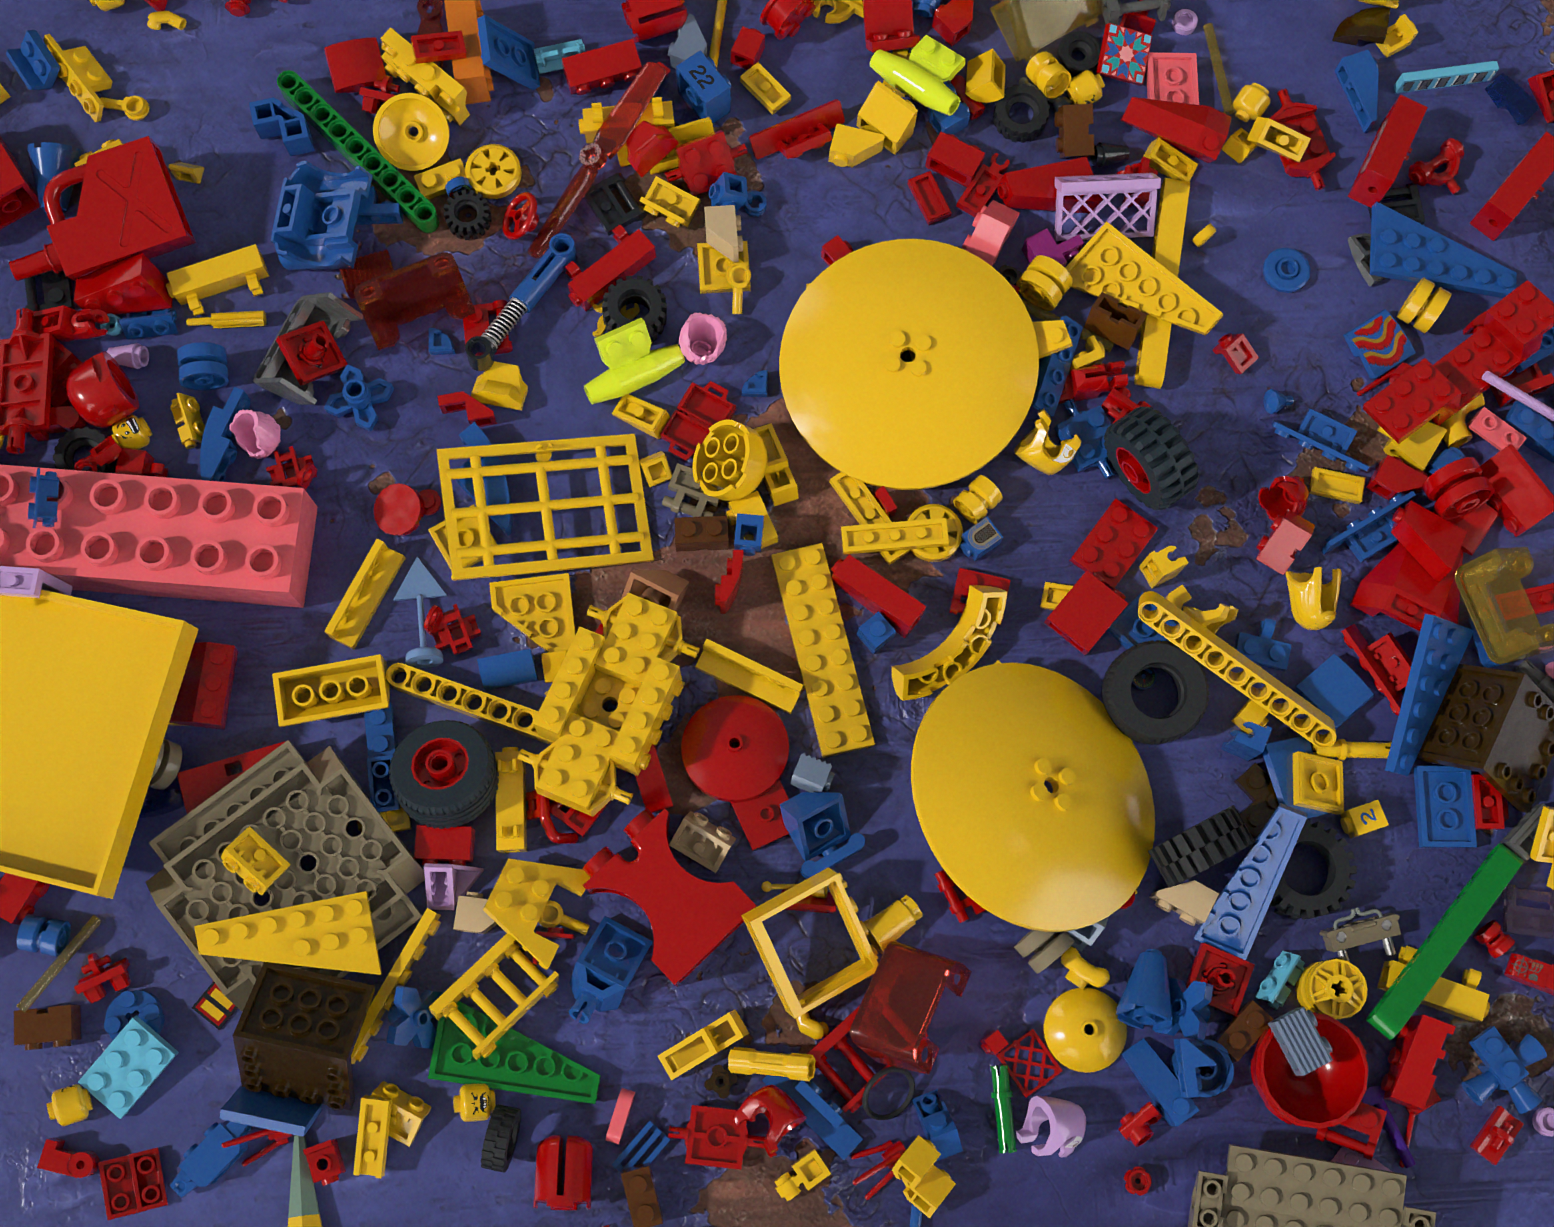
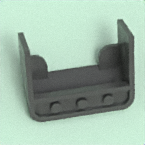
M331 292L300 297L291 309L256 371L253 382L263 389L298 405H315L317 400L313 398V383L310 382L300 386L276 342L277 337L324 320L333 338L337 339L340 336L344 337L351 328L349 323L351 321L362 320L364 315Z

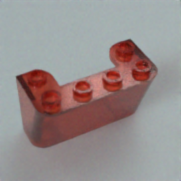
M448 252L438 253L365 281L354 290L356 301L378 350L392 347L400 339V332L397 326L412 322L414 319L427 314L435 313L440 309L446 308L448 315L454 319H464L476 313L453 255Z
M891 941L884 949L877 969L850 1027V1036L853 1043L878 1063L929 1075L940 1048L925 1036L945 987L950 989L956 996L962 997L972 971L961 962L897 941ZM955 974L960 975L958 984L954 982ZM925 1047H927L928 1057L926 1061L923 1062L922 1051Z

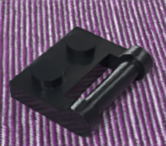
M616 173L582 192L584 199L608 236L613 234L612 230L619 224L624 228L633 222L641 221L647 216V212L643 210L644 207L639 206L624 183L625 178L621 173ZM616 188L631 210L630 212H624L610 189Z
M1416 183L1406 184L1405 187L1389 188L1382 199L1406 197L1408 200L1381 204L1423 225L1425 217ZM1368 207L1369 214H1370V219H1371V217H1372V208Z
M52 270L24 279L27 298L25 308L35 312L65 305L75 310L72 280L65 275L64 270L59 271L57 274ZM37 276H42L45 304L41 305L38 304L35 281Z

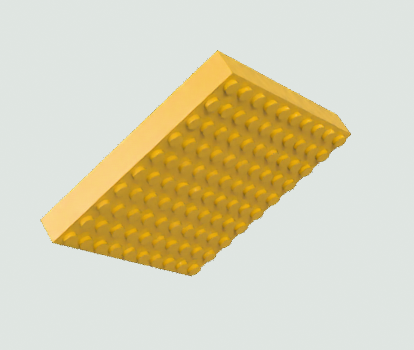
M41 590L40 598L0 595L1 872L113 899L198 628L183 620Z

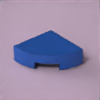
M429 328L430 355L456 354L452 340L445 333L436 328Z
M768 370L759 371L751 376L744 383L741 396L767 397Z

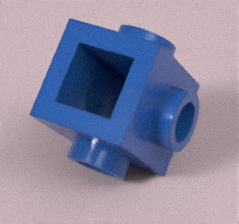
M723 172L709 189L711 205H735L736 214L748 199L746 177Z

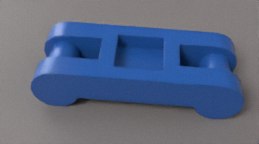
M860 833L852 834L848 844L839 849L834 845L822 852V859L816 862L812 860L805 861L801 867V875L808 879L828 867L832 868L858 853L865 845L864 836Z

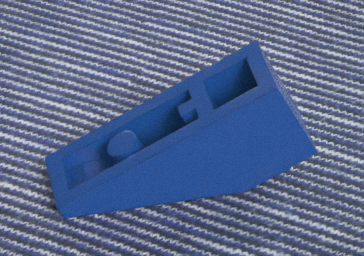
M1368 49L1342 58L1334 70L1364 133L1369 132L1377 120L1378 63Z
M1144 1038L1121 1053V1056L1169 1126L1178 1127L1200 1111L1191 1098L1181 1097L1179 1081Z

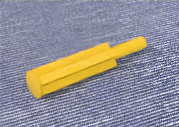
M264 310L211 313V317L188 318L186 324L188 326L212 325L213 328L266 326L267 317Z

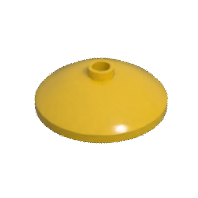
M403 93L388 99L379 108L373 124L374 141L379 152L390 164L403 170L418 171L434 165L441 159L448 147L450 131L444 112L433 100L420 94ZM414 126L418 129L417 136L410 134L411 127Z
M1075 988L1059 995L1049 1006L1043 1024L1044 1039L1053 1057L1068 1069L1084 1073L1100 1071L1115 1062L1123 1051L1127 1038V1026L1119 1021L1118 1014L1116 1015L1118 1004L1104 992L1093 988H1084V990ZM1087 1024L1093 1027L1091 1035H1087L1084 1031V1027Z

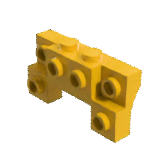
M390 27L380 38L386 46L385 52L381 56L386 63L384 67L386 71L394 78L399 76L406 83L409 81L413 83L415 90L420 95L428 96L438 104L449 123L453 120L461 126L470 115L465 104L467 96L465 88L434 62L416 64L412 44Z

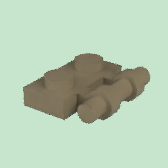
M677 463L668 485V490L677 492L676 496L671 498L665 495L662 505L671 508V511L677 514L682 512L693 517L714 516L713 512L705 510L707 504L717 507L720 499L704 494L700 483L698 484L694 481L693 469ZM711 484L713 487L717 488V491L724 489ZM685 496L699 500L697 506L683 502Z

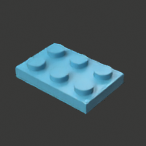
M136 1015L122 1029L78 1083L121 1119L130 1111L179 1052Z

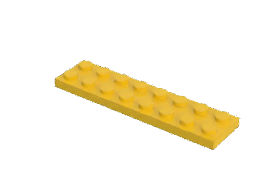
M819 543L772 554L771 559L822 758L874 746V738L823 544Z

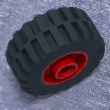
M1137 407L1107 428L1104 435V446L1107 450L1108 459L1111 460L1112 467L1119 475L1121 482L1146 507L1153 510L1166 509L1196 488L1199 473L1197 472L1198 465L1194 461V454L1190 451L1187 441L1182 438L1177 427H1174L1167 417H1163L1161 412L1153 410L1152 407Z

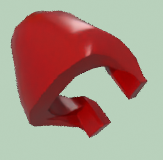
M775 1085L764 1086L749 1095L733 1117L736 1126L739 1127L740 1123L744 1121H756L755 1117L759 1113L766 1115L770 1128L763 1145L769 1158L777 1156V1145L782 1137L807 1119L795 1101Z

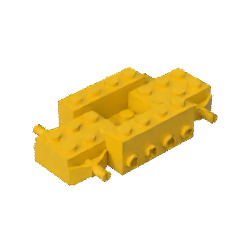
M627 593L625 597L605 611L590 605L587 616L601 620L604 636L579 626L533 722L538 735L553 741V743L539 754H533L521 749V754H518L517 758L531 764L534 768L535 790L539 795L590 816L597 814L610 800L616 799L627 805L630 804L633 794L623 791L616 786V767L636 776L639 775L641 769L645 770L651 759V755L648 754L652 744H658L662 735L660 727L664 720H669L673 711L671 703L675 696L679 697L684 686L680 666L670 663V661L681 653L696 658L700 649L685 643L683 640L681 617L678 616L676 611L631 593ZM607 700H615L618 703L616 710L613 712H606L603 709V705Z

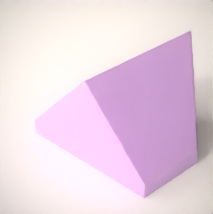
M425 863L427 908L431 910H455L458 896H465L485 868Z

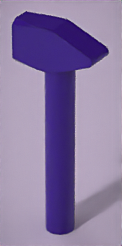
M1381 1086L1367 1087L1361 1102L1387 1111L1384 1126L1405 1168L1416 1165L1384 1101L1385 1091L1381 1089Z

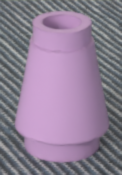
M139 343L110 347L107 350V353L119 365L140 369L147 366L149 362L147 347Z

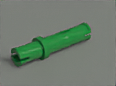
M999 1065L990 1066L993 1083L991 1097L994 1098L999 1153L1007 1152V1144L1008 1152L1014 1153L1017 1152L1011 1104L1013 1090H1010L1008 1065H1001L1000 1073Z

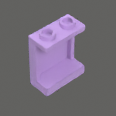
M0 566V595L40 598L41 590L71 596L73 586L39 568Z

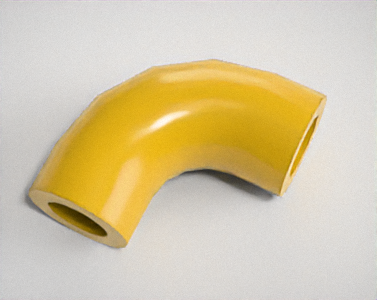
M1480 394L1440 425L1447 429L1443 440L1448 449L1450 447H1460L1472 439V434L1465 423V419L1468 413L1485 405L1483 394Z

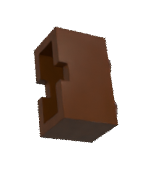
M1093 103L1062 105L1058 108V112H1055V127H1059V137L1056 138L1055 147L1056 152L1060 153V159L1095 155L1094 134L1089 135V125H1093Z
M1101 292L1091 307L1084 328L1130 350L1148 314L1130 305L1128 308L1119 305L1120 300Z
M727 516L674 518L676 552L697 551V549L728 550Z
M1253 1000L1244 1004L1238 1011L1237 1016L1232 1018L1213 1041L1226 1048L1232 1063L1238 1062L1269 1027L1268 1022L1274 1019Z
M81 1005L48 1007V1013L47 1009L39 1008L14 1011V1045L24 1046L25 1051L43 1049L44 1043H53V1048L71 1046L72 1040H81Z
M642 1163L622 1169L621 1177L633 1227H653L663 1224V1214L650 1163Z

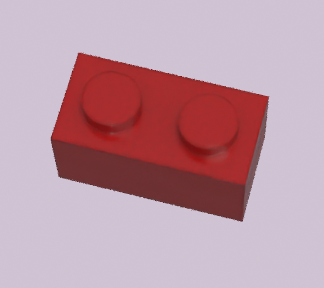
M999 1030L991 1031L980 1040L982 1043L981 1048L986 1054L996 1055L1009 1044Z

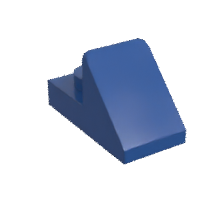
M374 186L370 187L367 199H360L355 225L403 224V212L399 203L384 201L378 204V195Z
M1186 1038L1173 1039L1181 1097H1199L1198 1090H1201L1202 1082L1200 1074L1196 1073L1195 1067L1215 1066L1217 1064Z

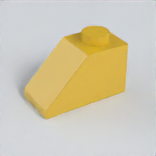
M1257 117L1246 140L1268 151L1300 162L1311 138L1269 118Z
M836 124L828 162H832L839 167H854L882 152L885 135Z

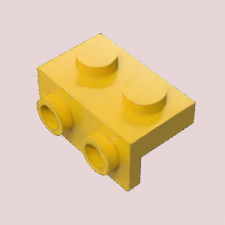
M657 176L653 180L645 198L641 196L639 200L645 205L643 210L656 217L658 213H661L667 217L665 220L667 223L679 228L680 224L688 228L701 202L699 198Z

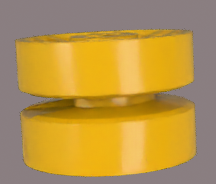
M1038 255L1018 279L1016 286L1020 287V294L1028 302L1040 309L1051 311L1055 309L1062 296L1071 287L1073 279L1067 269L1050 257Z
M1425 277L1418 282L1397 314V318L1407 324L1417 316L1413 327L1424 334L1437 320L1452 293L1442 287H1439L1431 295L1435 283Z

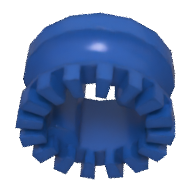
M759 191L748 193L744 209L749 216L759 217V215L762 216L765 213L767 204L765 195ZM754 199L761 201L759 208H752L749 204H752Z

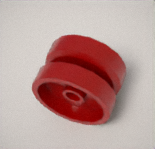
M1474 457L1462 458L1445 465L1428 477L1422 487L1427 497L1431 501H1436L1434 508L1438 515L1445 520L1455 519L1475 510L1488 501L1495 491L1488 478L1485 476L1480 477L1483 470Z

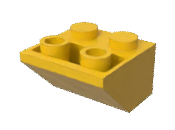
M878 80L858 113L856 126L863 130L884 134L883 147L895 155L913 135L918 110L911 101L904 100L896 94L891 86L884 85Z

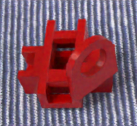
M293 446L289 447L290 452L280 454L278 450L274 451L277 465L266 467V471L270 473L272 478L270 486L292 487L298 485L296 488H304L307 491L306 489L312 479L317 477L316 473L318 471L313 464L312 456L308 455L298 458ZM292 460V462L283 464L285 461Z
M457 604L453 605L454 609L444 613L439 606L433 605L425 619L424 629L434 637L436 642L435 648L442 651L451 647L454 655L473 649L471 639L481 636L475 615L462 618Z

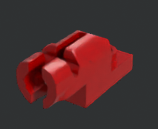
M62 305L35 311L32 330L38 334L51 333L54 338L63 342L91 339L106 335L108 330L104 328L97 329L95 322L99 324L109 323V316L100 309L76 311Z
M1116 361L1072 369L1069 375H1067L1058 404L1070 401V399H1074V402L1098 398L1101 392H1108L1113 388L1118 390L1119 388L1126 387L1128 385V374L1121 375L1122 368L1126 366L1125 362ZM1114 376L1111 381H1108V377Z

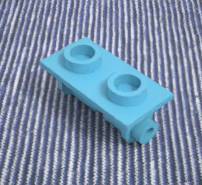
M582 39L534 49L539 74L563 69L562 58L586 52Z
M1282 951L1274 961V965L1266 979L1262 981L1255 997L1267 1001L1268 1005L1275 1010L1279 1006L1283 1007L1284 1002L1292 991L1285 986V983L1288 982L1295 986L1305 970L1303 968L1305 962L1300 959L1301 956Z

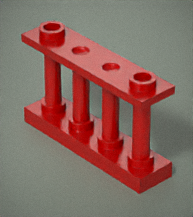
M884 984L807 1053L815 1057V1069L818 1068L845 1099L846 1103L840 1107L845 1113L848 1110L853 1113L863 1104L864 1089L869 1080L875 1075L847 1042L848 1038L845 1034L852 1028L856 1031L860 1030L888 1064L883 1069L897 1066L911 1052L916 1055L927 1045L924 1040L929 1035L926 1032H922L916 1036L888 1004L890 1001L886 997L891 992ZM873 1009L876 1012L880 1011L909 1044L897 1056L867 1023L869 1019L866 1015ZM832 1046L835 1050L839 1049L867 1081L855 1094L826 1061L825 1053ZM885 1074V1075H883L882 1077H880V1078L873 1084L872 1088H873L881 1079H883L887 1074Z

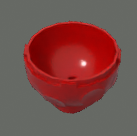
M1312 1012L1318 1022V1026L1315 1028L1320 1037L1324 1036L1331 1045L1332 1052L1329 1054L1333 1060L1304 1076H1296L1269 1027L1258 1039L1251 1060V1075L1254 1086L1265 1106L1275 1116L1290 1125L1320 1129L1334 1127L1348 1120V1117L1357 1110L1367 1090L1368 1063L1366 1059L1367 1052L1359 1037H1356L1347 1026L1329 1015Z

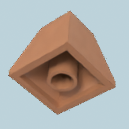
M632 570L621 599L627 593H631L677 612L689 581L667 570Z

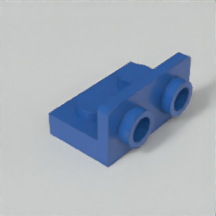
M27 30L20 49H7L6 55L29 90L52 89L60 66L36 30Z

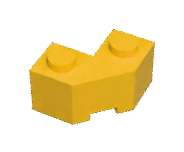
M918 1135L899 1158L892 1172L897 1179L901 1180L902 1178L906 1186L903 1193L907 1200L930 1218L956 1183L951 1180L950 1175L946 1171L938 1169L934 1165L941 1155L935 1145Z

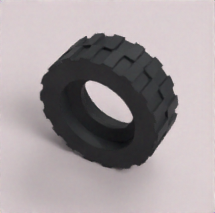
M1015 84L1010 88L1007 87L1004 91V98L996 101L993 112L994 126L997 127L999 134L1001 133L1004 138L1010 139L1012 142L1025 143L1029 140L1032 141L1035 137H1039L1042 130L1044 131L1050 114V106L1047 103L1048 99L1043 95L1042 91L1037 90L1032 85ZM1016 103H1025L1032 108L1033 118L1025 124L1016 123L1009 115L1010 108Z
M88 427L83 429L76 428L71 432L68 431L63 438L58 440L59 443L54 448L53 460L55 461V468L74 470V453L83 446L94 448L105 440L106 437L98 430H92ZM117 459L112 463H105L102 466L97 464V472L114 473Z
M500 1104L495 1106L483 1143L481 1154L482 1168L503 1173L507 1171L518 1139L521 1109Z

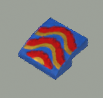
M1386 309L1343 335L1353 356L1360 357L1370 379L1379 377L1416 353L1400 325Z

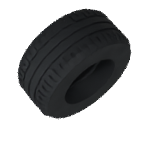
M1160 640L1146 641L1128 648L1111 663L1102 681L1101 699L1113 723L1131 740H1135L1138 743L1142 742L1143 744H1163L1185 736L1203 718V714H1205L1208 706L1207 702L1209 701V684H1207L1206 673L1203 671V667L1200 666V662L1172 642L1167 643V641ZM1158 668L1171 676L1177 686V705L1170 714L1164 717L1153 718L1146 716L1133 702L1131 683L1134 677L1144 669Z

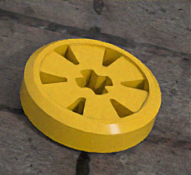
M488 144L479 147L469 156L465 166L466 178H468L472 190L476 194L480 193L484 198L499 199L506 197L518 187L521 180L522 171L518 157L511 149L503 145ZM491 168L497 169L496 175L490 174Z
M924 505L916 509L908 519V521L946 518L948 546L910 550L916 557L924 561L940 562L948 559L957 551L962 541L963 528L960 519L951 509L943 505Z

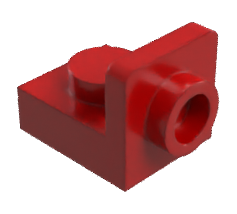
M1228 333L1218 340L1219 344L1213 348L1215 354L1224 355L1235 374H1242L1259 358L1244 334Z

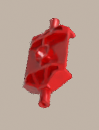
M1286 88L1277 92L1282 107L1270 119L1311 139L1300 162L1281 155L1279 157L1286 174L1291 177L1311 178L1315 191L1321 190L1326 185L1320 173L1333 161L1336 154L1335 152L1330 154L1314 114L1317 106L1294 103L1291 101L1288 90Z

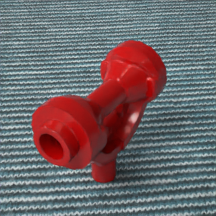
M1453 138L1445 140L1440 146V152L1436 157L1427 162L1422 160L1416 161L1409 167L1410 180L1420 186H1425L1426 184L1441 186L1445 183L1452 195L1459 191L1461 188L1454 179V176L1458 174L1460 160L1464 157L1463 144ZM1447 163V167L1442 173L1434 172L1437 167Z

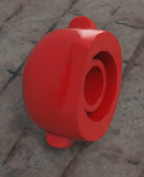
M106 351L89 358L74 368L69 374L66 382L67 396L78 414L91 425L103 428L112 426L139 408L138 397L130 380L116 360Z

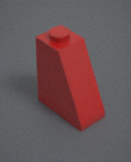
M1410 501L1404 508L1399 507L1392 517L1394 525L1391 533L1430 576L1440 582L1453 569L1467 531Z

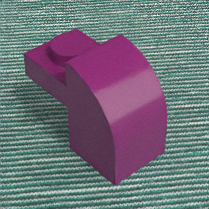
M1045 229L1026 238L1021 250L1029 263L1036 256L1043 255L1054 259L1065 267L1066 263L1072 261L1081 251L1084 242L1080 235H1077L1057 245L1048 229Z

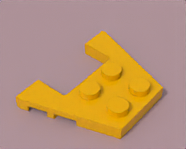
M508 858L483 911L508 935L511 934L522 945V948L528 951L542 968L547 970L559 945L536 934L534 929L555 885L582 896L585 892V888L582 885L590 877L583 869Z

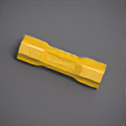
M734 1047L730 1050L728 1056V1069L731 1073L763 1074L787 1077L792 1080L810 1081L814 1078L816 1070L815 1057L809 1054H783L757 1051L752 1048Z

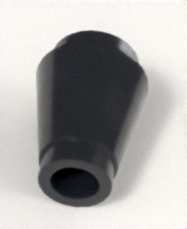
M1098 142L1097 145H1094L1095 155L1090 156L1091 163L1101 168L1129 159V148L1127 145Z

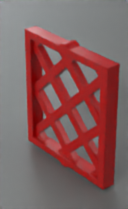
M1031 1029L1019 1039L1012 1041V1044L996 1054L1002 1065H1007L1004 1060L1013 1062L1012 1071L1008 1067V1074L1025 1098L1040 1087L1045 1086L1047 1082L1063 1071L1034 1029ZM1030 1036V1047L1021 1046L1020 1041ZM1035 1039L1042 1049L1033 1048ZM1015 1048L1014 1058L1004 1057L1006 1051ZM1019 1049L1029 1051L1028 1061L1018 1059ZM1033 1051L1043 1053L1041 1063L1031 1062ZM1046 1055L1054 1066L1045 1064ZM1017 1063L1027 1064L1025 1075L1016 1073ZM1031 1065L1040 1067L1039 1077L1029 1076ZM1044 1068L1053 1069L1054 1073L1047 1079L1043 1078ZM1016 1077L1025 1078L1024 1088ZM1029 1079L1038 1081V1085L1032 1090H1027Z

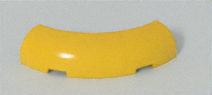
M969 585L968 598L962 616L945 641L920 659L892 666L893 686L896 694L902 701L933 694L932 691L946 684L950 685L974 667L992 643L991 637L997 623L1000 624L1002 621L1007 591L991 586Z

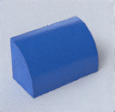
M531 649L477 659L485 691L538 681L535 658Z

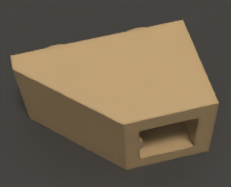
M735 205L704 207L707 244L731 261L739 262L738 251H743L742 236H737V231H741V216L735 214Z
M1194 880L1153 892L1150 898L1156 901L1155 905L1166 912L1172 910L1180 914V920L1194 926L1195 923L1198 925L1205 923L1219 893Z
M467 892L466 896H458L454 930L486 934L497 925L483 911L488 899H483L482 893Z

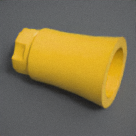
M905 895L900 900H896L886 909L863 922L869 932V935L866 937L876 950L884 955L895 941L916 924V921L923 914L916 902L911 897Z

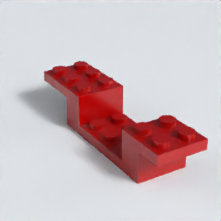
M1526 280L1486 311L1484 326L1435 364L1432 365L1426 358L1422 359L1363 404V410L1398 444L1430 420L1440 426L1492 386L1482 380V376L1486 371H1490L1496 376L1503 378L1540 349L1543 334L1554 327V303L1530 281Z

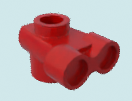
M1149 1101L1140 1108L1138 1113L1130 1112L1125 1115L1120 1121L1122 1126L1118 1130L1127 1141H1132L1136 1147H1139L1146 1143L1154 1134L1149 1126L1155 1124L1163 1116Z

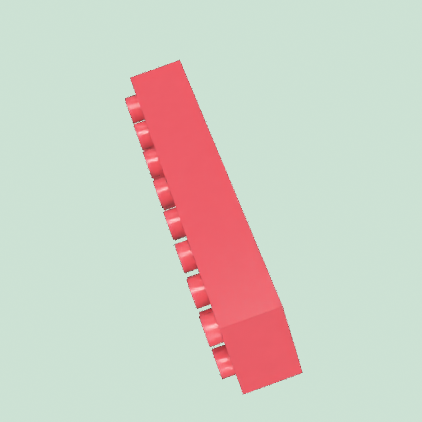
M0 465V566L39 568L73 586L72 590L304 608L318 506L304 488L40 468V475H45V472L51 471L56 472L57 477L60 478L58 498L47 497V501L58 502L57 522H54V527H44L42 522H37L36 528H33V519H28V504L34 503L35 493H29L30 476L36 477L37 468L39 467Z

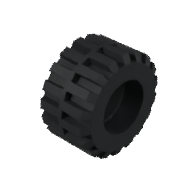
M631 275L626 276L625 281L621 278L616 280V286L611 284L608 287V293L605 292L604 302H602L603 321L607 332L635 321L624 317L620 310L625 305L639 303L649 310V313L642 319L645 321L650 339L654 342L657 339V333L662 334L664 331V325H666L667 321L666 297L664 293H661V288L658 284L653 286V281L649 278L647 281H643V276L637 275V279H632Z

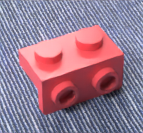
M1485 407L1477 412L1467 423L1472 431L1500 451L1511 443L1518 451L1527 439V437Z

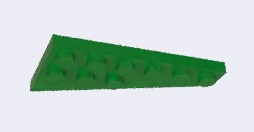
M461 1001L456 1003L458 1005L457 1009L485 1038L498 1027L484 1013ZM443 1016L439 1019L428 1079L460 1084L484 1083L493 1089L596 1104L600 1074L512 1028L495 1043L497 1047L488 1057L484 1058L481 1056L476 1060L472 1054V1051L477 1047L475 1043L449 1017L445 1018Z

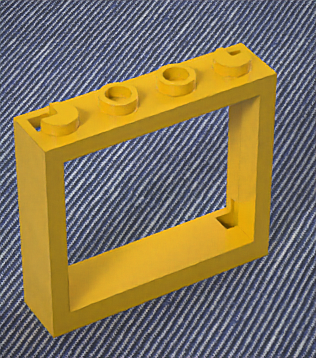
M829 867L741 915L785 1011L794 1019L881 970L877 962L878 952L872 944H869L866 937L869 935L868 929L862 920L859 921L856 915L858 907L851 896L848 897L846 893L847 882L843 880L840 872L836 873ZM828 885L860 956V960L796 996L762 921Z

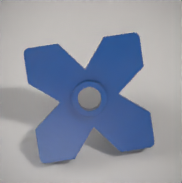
M346 365L340 376L344 384L343 390L340 393L330 395L324 409L327 413L338 418L353 412L357 426L372 431L378 421V416L372 405L388 401L394 391L392 383L380 378L366 384L360 369Z
M1169 978L1173 1016L1172 1025L1167 1030L1155 1032L1174 1036L1181 1029L1184 1037L1203 1041L1205 1039L1207 1022L1210 1018V1008L1207 1004L1212 999L1213 985L1193 981L1186 988L1184 981Z
M397 986L394 1005L391 1006L388 1012V1020L391 1025H389L386 1042L407 1046L412 1039L415 1047L433 1049L437 1030L430 1021L434 1016L430 1013L429 1006L443 992L425 990L419 996L417 988Z

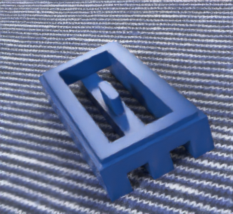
M649 1120L614 1161L612 1166L620 1171V1173L622 1169L633 1167L659 1136L662 1141L643 1162V1164L651 1163L671 1139ZM651 1129L654 1132L629 1163L623 1167L620 1163L648 1130Z

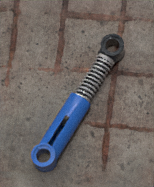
M559 233L551 238L547 251L509 296L510 302L507 303V306H504L499 316H496L491 326H488V329L481 336L472 337L467 341L465 351L468 362L474 370L485 371L492 367L498 345H500V342H503L506 335H509L508 332H511V328L517 325L522 315L532 311L565 270V266L571 261H576L575 243L570 235ZM478 352H484V354L480 356L475 355Z

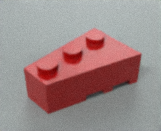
M141 253L77 278L74 302L82 310L100 309L106 314H123L172 308L173 298L170 297L166 287V283H169V280Z
M1424 1014L1409 1018L1396 1035L1398 1037L1396 1046L1391 1049L1388 1062L1391 1063L1389 1072L1385 1074L1381 1083V1089L1385 1091L1384 1099L1413 1110L1424 1109L1437 1077L1433 1074L1437 1058L1444 1059L1446 1051L1441 1048L1447 1033L1453 1035L1456 1026Z

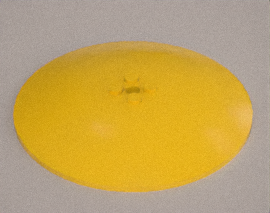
M896 239L868 245L847 254L822 271L810 283L794 306L785 326L779 356L781 389L787 410L800 435L811 449L825 462L853 479L878 487L884 486L885 488L898 490H919L952 483L972 474L994 459L1010 443L1027 417L1033 402L1039 371V351L1032 320L1023 301L1005 277L987 262L964 249L947 243L924 239ZM906 350L913 351L916 355L915 359L911 362L903 361L900 356Z
M1013 662L996 663L972 670L948 685L931 703L923 716L913 745L911 785L915 809L923 834L933 854L953 882L968 897L993 915L1014 925L1044 932H1064L1084 928L1107 918L1121 908L1135 892L1147 870L1151 858L1148 851L1153 849L1155 811L1151 786L1141 757L1131 738L1123 734L1113 723L1104 704L1087 689L1055 671L1031 664ZM1045 780L1052 785L1053 793L1048 792L1044 785Z

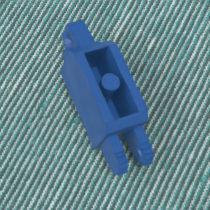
M231 1121L219 1124L215 1122L205 1131L204 1136L206 1138L199 1145L197 1143L192 1145L184 1153L183 1157L185 1160L179 1165L181 1171L170 1184V1187L182 1198L196 1187H206L216 1183L248 1150V1141L227 1148H222L221 1144L246 1135L252 1129L251 1127L254 1126Z

